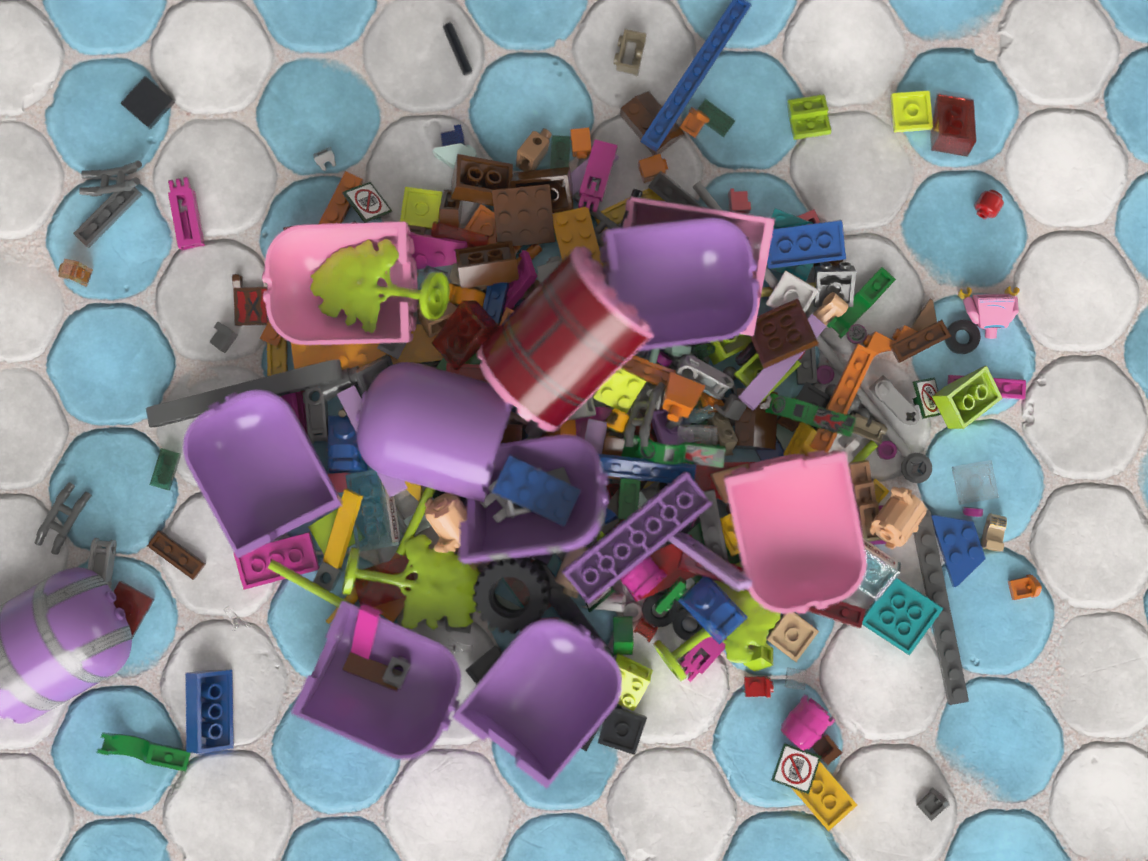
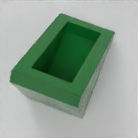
M613 616V654L633 655V616Z

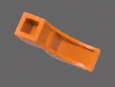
M904 325L894 331L892 335L894 340L875 331L871 335L868 334L863 345L875 351V357L882 352L892 351L891 345L918 331Z

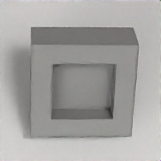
M331 147L313 154L316 164L323 171H326L325 162H331L333 167L336 166Z

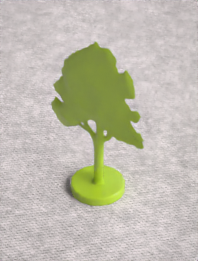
M388 239L378 242V251H375L370 240L357 245L356 248L351 246L340 248L339 251L327 258L326 262L314 274H311L313 282L310 290L314 296H320L324 299L322 304L318 305L320 311L327 316L336 318L340 310L343 309L347 315L345 320L347 326L354 324L356 318H358L363 324L361 328L365 332L369 331L371 334L376 329L380 303L387 300L390 296L419 299L423 315L430 320H438L443 316L449 301V282L447 277L441 272H431L425 278L421 290L399 287L392 283L390 268L398 259L399 253ZM380 277L385 280L387 287L377 285Z
M419 534L406 542L404 546L409 562L401 574L392 575L358 569L359 549L351 547L342 594H351L355 578L392 584L399 587L403 595L406 596L404 615L401 621L403 628L412 630L418 627L417 623L427 619V626L435 630L438 628L437 621L442 619L443 616H447L450 627H467L474 623L469 614L476 612V602L473 601L472 595L475 593L473 590L474 584L481 572L474 563L461 562L459 560V553L454 554L453 551L443 553L436 552L434 548L429 549L428 546L432 543V540L424 534ZM416 572L418 574L416 581L405 579L410 573Z
M742 561L735 564L736 566L743 568ZM713 580L748 617L727 639L722 641L726 644V658L734 663H748L754 654V651L749 649L748 646L755 645L760 647L762 645L764 647L769 634L768 630L775 627L776 622L781 618V613L763 607L748 591L736 590L728 584ZM702 628L672 652L660 640L653 643V646L671 672L682 682L686 679L687 675L677 660L701 641L711 636Z

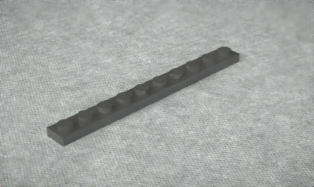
M926 510V515L918 525V531L916 533L913 532L926 597L943 607V610L932 624L947 702L949 705L969 702L931 512Z

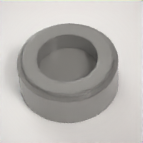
M629 602L625 606L623 616H633V622L641 618L642 609L639 604Z

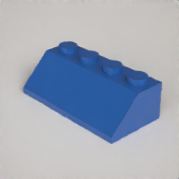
M206 670L185 673L186 752L202 754L233 749L232 670Z

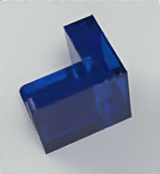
M461 124L454 125V131L441 133L442 147L459 143L465 145Z

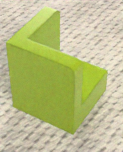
M768 644L764 647L762 645L760 647L755 645L748 646L749 649L754 651L751 661L743 663V665L752 671H759L773 666V648Z

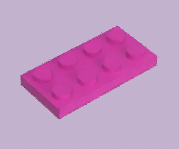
M310 532L267 543L239 558L234 553L243 590L286 579L268 568L272 560L300 575L319 570L320 568Z

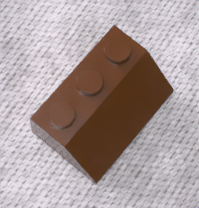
M647 91L635 96L622 106L620 116L641 140L662 106ZM675 123L657 152L649 147L647 148L653 155L661 154L685 133Z
M457 154L451 182V199L493 206L492 189L512 187L513 164Z
M570 167L514 172L511 179L512 187L550 184L552 213L573 210V184Z
M512 241L455 249L461 288L470 289L475 286H491L495 283H510L514 280H519L517 259Z
M737 388V396L739 397L746 388ZM770 395L760 402L754 410L747 406L739 421L735 420V435L738 439L735 447L737 449L776 450L777 415L765 412L766 408L769 409L772 401Z

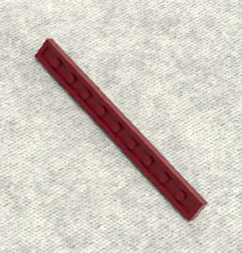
M682 551L678 568L728 584ZM730 564L744 574L742 567ZM839 601L828 604V607L823 609H817L816 605L809 606L808 612L855 628H861L866 609Z

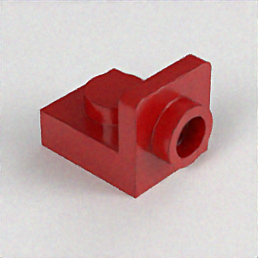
M768 676L744 677L745 697L771 698V693L774 692L773 681H770Z

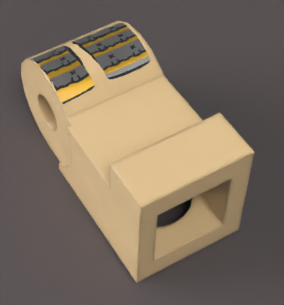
M988 514L981 539L982 548L992 551H1003V538L1007 526V518L1005 516Z

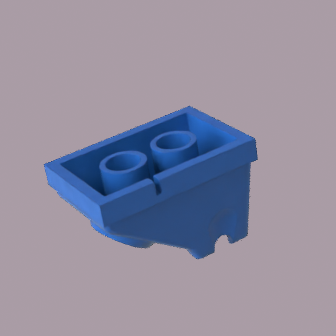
M339 415L328 416L327 454L329 473H368V465L362 458L358 448L357 433L348 415L343 418Z
M703 577L678 600L718 644L748 618L712 579Z

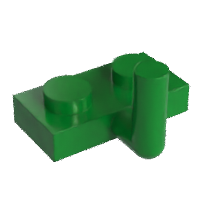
M680 576L654 604L655 610L660 615L663 611L667 612L674 603L672 601L674 599L678 601L683 597L682 595L687 590L685 588L687 586L686 580Z

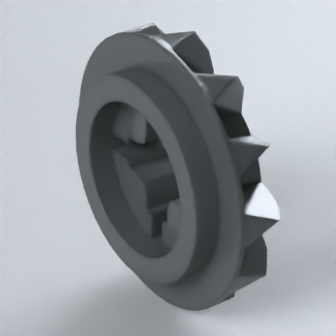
M911 453L901 463V473L911 483H922L932 473V463L922 453ZM912 464H920L919 470L921 473L917 471L911 473L913 470Z

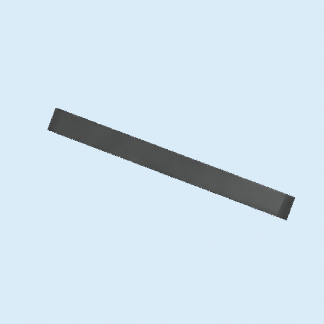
M338 359L329 360L153 405L146 408L148 425L150 428L161 427L196 418L208 411V406L218 401L220 404L227 402L225 397L235 392L239 395L247 391L261 390L283 396L344 380L341 362Z

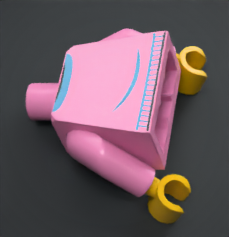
M1011 286L1005 289V294H979L970 297L972 293L970 287L966 289L968 294H964L962 289L958 292V296L964 299L963 303L966 312L972 322L979 328L985 329V338H997V328H1007L1019 312L1018 297L1016 296L1020 291L1018 287L1013 289V293L1011 292Z

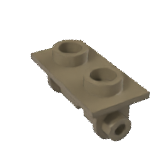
M851 413L850 416L856 418L852 433L881 444L883 434L885 435L888 429L885 427V424L873 420L868 424V418L857 413Z

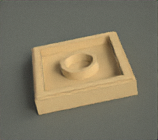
M795 612L783 613L780 620L776 622L775 627L770 630L767 641L797 662L819 631Z

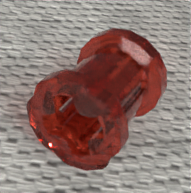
M641 618L633 632L639 633L647 639V642H650L658 627L651 626L644 621V618Z

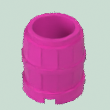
M648 556L620 578L623 585L634 593L633 596L639 601L643 598L642 596L648 594L667 575Z
M806 694L800 699L801 702L789 712L780 729L789 740L804 751L810 749L817 740H820L828 726H831L836 721L833 716L830 718L827 715L828 712L812 698L807 700L808 695Z

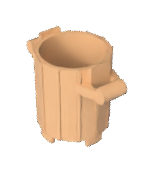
M893 487L890 498L872 521V526L869 529L871 535L875 533L880 539L885 541V547L894 549L895 546L901 547L905 545L912 533L918 531V525L926 515L927 509L919 498L911 494L912 490Z
M446 492L434 500L429 498L425 503L427 507L425 517L440 537L434 550L443 553L448 551L455 552L456 548H459L460 522L467 521V506H464L458 495Z

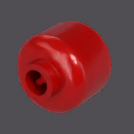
M995 190L984 191L975 203L977 215L982 219L995 218L1004 205L1003 196Z

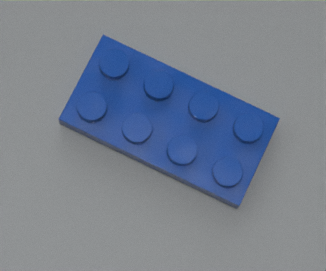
M842 220L774 228L772 231L767 260L768 269L846 259Z
M508 456L492 490V493L563 527L566 525L581 492L580 489L512 456Z

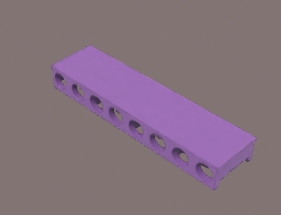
M684 471L565 567L562 572L589 604L706 510L712 503L692 480L690 475Z

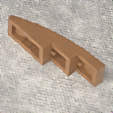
M863 460L848 463L862 538L868 542L882 540L875 533L871 535L869 530L872 526V521L879 513L874 482L871 480L869 461Z

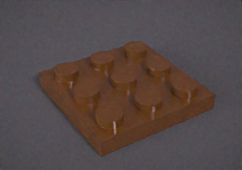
M550 184L492 189L498 243L512 241L513 246L555 242Z
M798 298L757 316L754 336L750 335L764 369L819 345Z

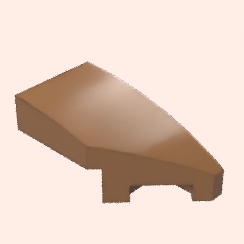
M931 298L911 326L912 329L920 331L937 322Z

